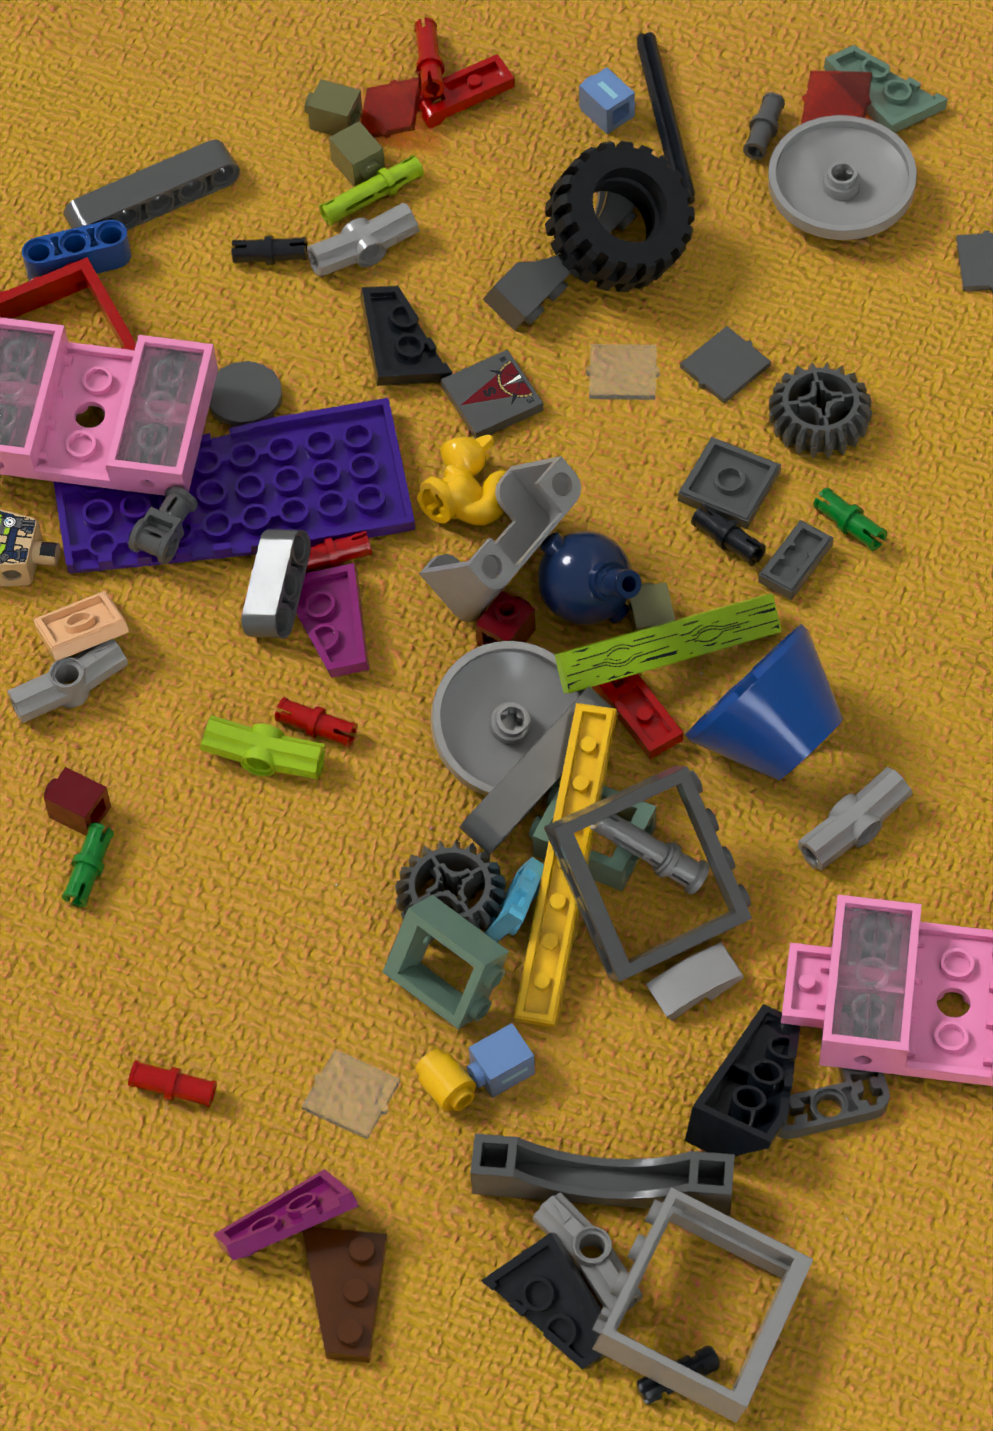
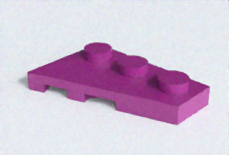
M324 1169L216 1232L214 1236L220 1248L234 1261L238 1258L249 1257L259 1249L359 1207L352 1191Z

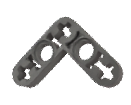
M843 1003L842 1009H847L849 1014H855V1005ZM839 1068L843 1083L790 1095L789 1113L791 1116H796L793 1125H787L786 1122L778 1137L794 1139L882 1116L887 1110L890 1098L884 1073ZM869 1079L868 1086L871 1094L879 1096L877 1097L876 1105L870 1106L867 1100H861L864 1093L862 1081ZM823 1100H833L839 1104L841 1112L834 1117H826L819 1113L817 1105ZM805 1104L810 1105L809 1110L812 1121H807V1113L804 1114Z

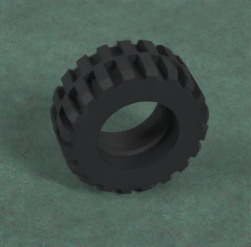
M608 141L600 143L597 148L590 147L582 152L553 185L549 193L551 198L547 201L545 207V215L550 217L545 223L546 233L548 236L554 237V241L550 244L556 255L561 253L565 259L562 264L568 271L572 268L580 274L578 279L586 284L592 280L597 283L596 287L605 291H609L613 286H615L617 292H629L633 287L641 289L648 286L653 280H657L683 254L686 250L685 245L691 240L693 234V227L690 225L695 220V209L688 207L692 196L688 187L683 188L681 182L684 178L678 170L673 172L668 166L670 161L661 155L657 158L651 154L653 151L651 148L641 145L638 149L633 148L634 143L629 141H620L616 147L614 142ZM603 191L613 192L630 200L643 217L646 227L645 241L628 242L610 234L601 225L595 214L593 194Z

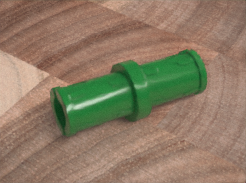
M828 487L823 489L819 495L826 499L830 505L825 501L822 502L820 499L815 498L813 507L816 510L821 511L837 523V528L842 533H850L871 551L877 550L882 545L871 534L885 541L887 530L866 517L864 510L857 504L850 505Z
M91 823L80 853L75 854L71 864L74 868L66 889L61 896L65 902H69L70 898L73 897L71 905L86 907L97 876H101L105 866L102 861L114 836V831L109 827L105 833H102L105 825Z

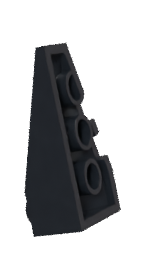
M765 1004L762 1005L694 1103L685 1142L709 1153L734 1154L735 1156L770 1148L788 1119L793 1072L800 1033L799 1025L782 1024V1012Z

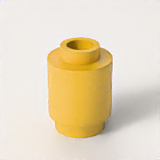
M435 1049L427 1053L416 1065L415 1072L419 1076L418 1082L443 1111L450 1112L455 1110L458 1112L465 1109L473 1101L476 1082L451 1054Z

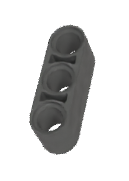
M267 529L262 533L242 612V628L247 636L284 639L290 635L311 551V542L306 531Z

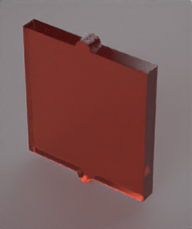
M810 71L807 92L802 96L804 108L801 124L816 118L834 115L865 118L867 106L871 104L869 94L873 77L872 73Z
M416 77L398 82L392 80L389 84L367 88L361 124L374 138L385 137L387 139L393 134L415 130L421 94V78Z

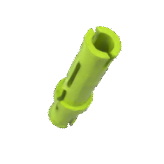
M414 155L388 169L383 167L376 171V175L324 204H320L319 211L327 225L332 226L334 223L381 197L395 195L400 187L424 176L423 167Z

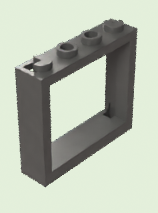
M673 766L544 826L609 979L620 982L752 919L747 908L751 906L750 897L744 886L736 882L732 869L735 868L734 859L726 846L722 847L716 835V832L719 831L717 819L709 808L705 809L699 795L703 792L702 784L697 774L693 770L689 771L688 766ZM676 786L729 912L628 960L574 833Z

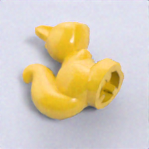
M484 435L476 439L466 436L457 437L441 444L440 451L443 464L446 467L443 473L444 477L442 479L433 476L427 478L420 484V492L417 495L422 511L430 519L442 524L451 519H460L471 525L484 526L492 524L503 515L504 510L497 502L495 491L496 485L507 471L491 473L484 481L482 487L474 477L484 468L486 461L490 459L486 451L494 444V437L492 435Z

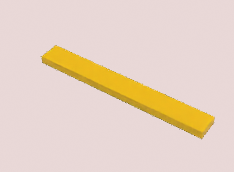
M576 703L553 822L601 800L618 714L615 708ZM590 826L574 833L587 865L594 837V831L590 829ZM550 841L548 842L514 1020L516 1022L556 1028L579 908Z

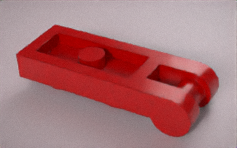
M496 54L442 78L444 91L440 96L437 97L436 88H433L434 98L426 97L421 92V88L411 94L410 102L415 110L422 112L421 118L426 126L434 128L440 125L445 118L514 88L515 77L500 56ZM437 99H441V100H442V101H440V102H437V103L433 104V101H435V100H437Z
M639 674L592 687L594 691L619 712L617 718L649 760L683 741V731ZM619 681L624 683L623 685L617 688L613 686L615 683Z

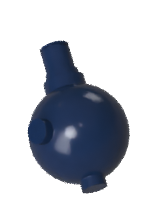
M576 531L564 536L555 532L543 541L541 550L544 552L538 570V587L543 601L552 613L560 619L575 625H595L606 620L615 624L627 615L629 607L626 601L628 598H633L639 593L642 583L638 573L631 569L629 559L619 544L608 536L594 531Z

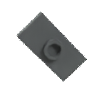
M800 520L760 572L758 582L792 600L833 546V537Z

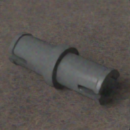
M770 92L763 96L759 111L752 117L749 124L751 132L743 147V152L752 160H762L766 156L770 140L778 132V119L785 106V100L777 93Z

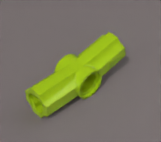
M210 715L200 746L202 751L240 762L243 769L254 775L271 776L276 771L317 780L318 776H321L326 753L325 744L285 736L280 729L272 725L260 723L249 727Z

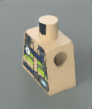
M0 509V587L28 586L33 582L37 564L58 565L60 544L42 541L39 523L35 518Z

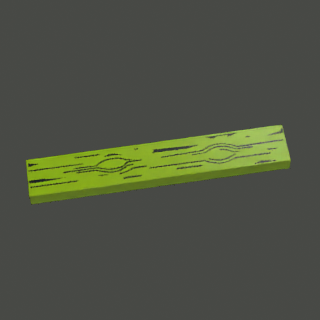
M764 594L557 653L554 656L563 693L569 694L586 689L589 686H597L780 633L782 630L773 594Z

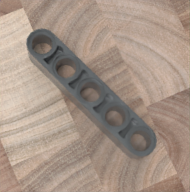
M207 141L72 200L65 207L63 215L72 229L106 220H116L123 223L126 229L129 230L228 187L237 180L240 175V169L222 141Z
M590 686L572 703L460 825L459 828L484 851L487 850L489 855L551 790L552 786L561 779L576 703L613 708Z

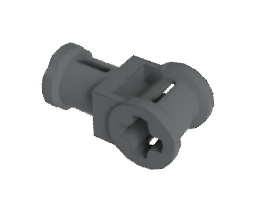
M178 486L168 487L165 491L166 498L160 508L150 507L144 518L139 519L134 525L128 542L131 551L139 552L141 550L156 556L158 561L163 564H168L173 559L179 542L184 535L182 523L188 513L194 512L198 506L195 497L187 490Z

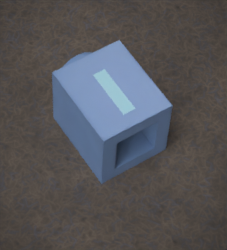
M606 67L596 75L587 77L579 85L580 110L608 134L635 117V92Z
M512 1023L469 1047L470 1064L466 1066L467 1071L476 1082V1086L478 1088L484 1086L492 1098L535 1074L534 1054Z

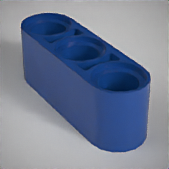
M106 220L30 239L22 248V256L27 277L30 281L35 277L46 275L69 263L77 262L88 257L96 273L118 269L130 261L131 249L125 225L120 221Z

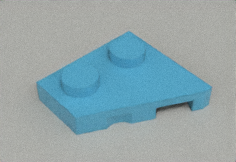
M531 857L518 869L506 891L504 904H500L502 910L498 918L493 917L492 925L484 931L486 935L496 942H499L508 933L512 936L516 934L526 917L530 903L538 895L544 864L534 857Z

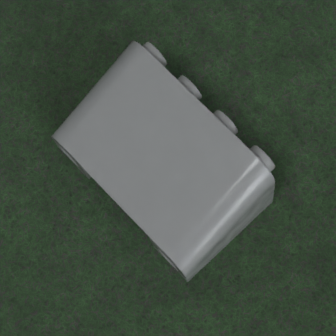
M562 456L511 466L496 485L495 494L497 502L512 520L496 541L492 538L487 539L469 561L460 562L452 555L443 554L435 556L419 573L420 576L456 617L466 622L475 621L487 609L577 502L581 493V484L577 474Z

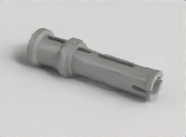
M616 814L590 826L592 831L608 838L613 843L652 865L653 871L659 877L664 878L667 876L684 886V891L690 895L696 893L707 878L710 869L707 861L695 860L683 853L680 845L671 842L665 844Z

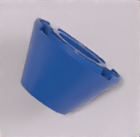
M800 624L761 659L746 676L734 685L688 730L685 736L690 742L778 781L816 749L843 721V717L809 630Z

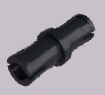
M266 235L264 239L232 240V247H234L232 248V260L234 264L266 262L267 265H275L276 261H307V237L274 239L273 235Z
M703 504L702 508L699 507L693 514L691 524L715 540V544L722 550H730L750 566H754L755 562L758 563L762 559L766 546L745 533L741 525L735 520L729 521L707 504Z

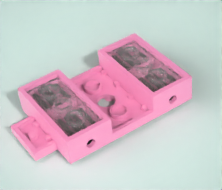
M0 317V474L165 496L167 488L172 486L181 487L189 492L218 372L214 344L138 335L135 350L68 342L64 325ZM89 406H97L105 414L103 422L93 428L82 427L76 422L77 414L85 412Z
M838 895L832 947L790 943L781 1023L823 1028L819 1065L993 1086V930L920 922L922 904ZM955 992L962 995L963 1000L970 1005V1009L963 1016L949 1017L939 1010L937 1001L942 999L945 993Z

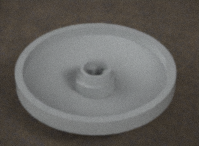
M834 115L805 122L782 138L775 147L770 159L768 187L772 201L778 211L797 228L822 238L852 240L882 232L895 224L906 213L914 197L917 173L915 160L908 146L889 128L862 117Z
M500 641L480 646L458 659L449 668L437 688L430 717L435 748L446 768L456 779L469 789L487 796L585 689L569 694L563 693L555 656L544 648L518 641Z

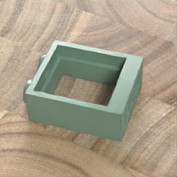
M555 783L549 792L546 802L548 808L543 817L538 815L534 819L529 832V838L533 839V856L545 860L549 842L544 826L553 822L560 787L558 783ZM603 786L601 800L619 791ZM644 801L616 813L619 817L629 821L650 835L653 834L656 828V806ZM617 846L612 858L591 850L588 868L595 881L623 891L640 857L633 855L620 846Z
M431 895L408 908L383 973L457 1029H460L473 1020L476 1022L481 1020L489 1011L492 1004L489 998L493 989L500 983L505 974L503 965L509 951L434 895ZM431 937H434L474 967L463 994L421 963Z

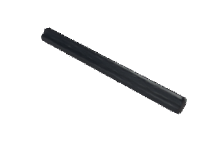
M652 32L640 33L637 36V48L664 156L670 161L668 163L670 169L673 172L678 170L684 178L681 184L683 188H689L692 200L688 204H692L695 201V190L656 36Z

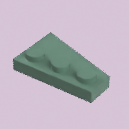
M855 45L825 58L824 69L875 122L889 128L894 133L946 109L948 102L946 97L939 93L934 96L920 89V82L911 77L907 80L902 79L890 72V65Z

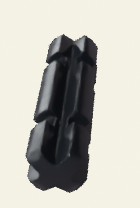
M710 1345L694 1351L695 1355L693 1357L686 1355L675 1361L699 1374L703 1373L705 1376L718 1370L720 1367L719 1357ZM646 1376L636 1382L637 1391L646 1404H651L662 1398L661 1394L663 1392L667 1394L674 1392Z

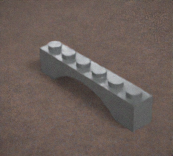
M598 192L595 214L601 225L609 233L616 227L623 231L637 217L633 212L636 206L624 196L613 192ZM561 253L538 261L517 262L492 287L483 300L511 328L516 330L524 321L530 326L543 313L545 309L540 304L547 297L554 301L568 287L564 280L570 274L575 278L580 274L573 268L570 271L562 264L565 259Z
M475 1134L470 1172L472 1194L548 1200L552 1195L561 1193L569 1202L650 1209L655 1199L663 1203L672 1187L725 1215H731L735 1155L689 1151L672 1156L645 1159L599 1158L557 1151L519 1137Z

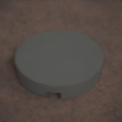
M251 361L232 363L217 372L209 410L215 420L221 424L222 421L230 424L231 428L273 418L274 413L278 407L280 409L282 404L281 382L274 371L263 364Z

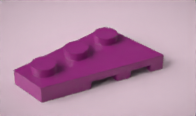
M351 563L306 573L296 614L330 677L333 678L369 670L358 571L355 564Z

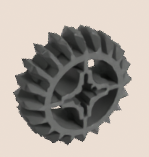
M811 362L808 370H804L797 365L794 375L784 373L781 383L775 384L773 395L769 399V422H771V426H774L776 438L783 437L785 448L795 445L798 455L804 450H808L812 458L817 455V452H824L829 459L833 450L844 455L847 445L856 448L859 437H865L872 418V411L870 410L872 401L870 394H866L867 388L865 383H857L855 373L845 375L843 366L832 370L828 362H826L823 368H816L813 362Z
M457 839L451 848H445L444 843L439 840L437 850L431 851L424 845L421 850L422 858L414 855L410 856L408 860L409 867H401L400 881H397L395 886L396 894L398 895L396 906L399 912H401L402 921L408 908L431 895H434L478 929L487 930L493 923L492 918H498L502 910L500 904H504L503 901L506 899V892H504L506 881L503 875H500L498 863L490 862V855L487 853V850L477 854L476 846H474L473 842L466 849H461L460 842ZM434 878V885L426 890L425 895L418 898L422 887L430 879ZM483 889L484 893L475 906L468 909V902L476 897V892ZM431 937L429 945L435 940L434 937Z

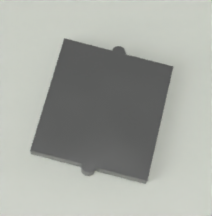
M986 230L983 234L956 235L963 291L990 290L993 292V233Z
M726 326L682 361L680 368L698 382L699 388H706L725 404L771 366V361L752 347V341H745Z

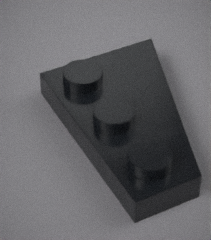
M399 286L361 288L360 299L377 386L441 382V379L452 375L453 372L448 364L443 363L436 353L437 347L431 337L427 338L419 326V318Z
M549 1233L481 1280L492 1291H496L509 1302L510 1307L519 1315L525 1316L542 1331L543 1336L581 1369L588 1370L607 1357L593 1350L599 1334L592 1331L602 1309L556 1233Z

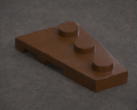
M313 1226L305 1229L302 1233L326 1359L370 1363L388 1242L387 1234Z

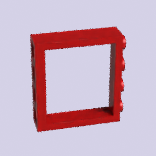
M88 257L69 263L46 275L35 277L29 282L10 290L0 292V317L14 319L89 288L122 347L120 349L135 350L136 347L135 340Z

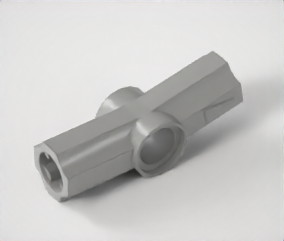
M403 202L369 221L366 218H357L350 221L344 226L340 234L307 246V256L316 276H324L355 263H358L361 267H370L384 257L387 248L414 235L420 230L411 209Z
M111 639L86 649L74 658L66 657L55 661L48 673L12 688L7 693L19 720L25 723L60 706L75 708L82 705L87 700L91 689L128 665L127 658L116 641ZM68 681H75L71 684H64Z
M886 767L856 795L853 793L848 794L839 800L830 811L828 818L798 841V849L801 851L804 860L812 868H818L822 871L854 845L857 848L866 845L878 834L883 824L882 821L913 795L912 789L898 772Z
M561 1193L552 1195L533 1215V1222L546 1235L549 1233H556L581 1276L585 1278L602 1306L611 1310L617 1297L611 1295L610 1291L620 1271L623 1270L627 1273L628 1271L612 1249L610 1236L603 1229L593 1226ZM587 1246H594L602 1252V1255L595 1259L587 1258L580 1250ZM638 1287L626 1311L632 1309L642 1299L643 1294Z

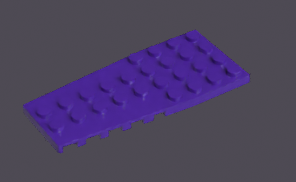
M389 398L269 418L229 428L230 434L212 439L210 433L203 434L189 493L197 500L198 506L194 512L188 513L182 523L184 535L179 542L173 559L168 564L256 555L261 535L267 529L304 530L309 535L311 547L325 543L324 539L332 537V540L362 531H366L368 538L415 530V521ZM53 481L68 573L74 574L163 564L158 561L156 556L141 550L139 552L131 551L128 542L131 531L137 521L144 518L150 507L159 509L166 498L165 496Z

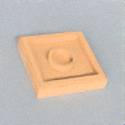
M106 591L33 620L39 636L55 661L129 632L125 619Z

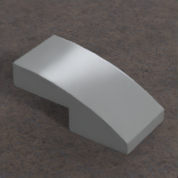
M718 943L681 961L646 985L666 1017L673 1021L705 997L712 1001L745 976L724 944Z

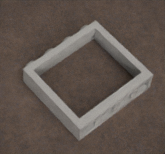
M671 1187L663 1203L657 1199L654 1200L645 1219V1222L652 1226L646 1237L638 1234L627 1258L634 1261L630 1272L627 1273L621 1270L610 1291V1294L617 1297L611 1310L606 1307L602 1308L593 1326L592 1331L599 1334L593 1350L737 1423L752 1398L813 1259ZM669 1221L782 1278L732 1390L617 1332Z

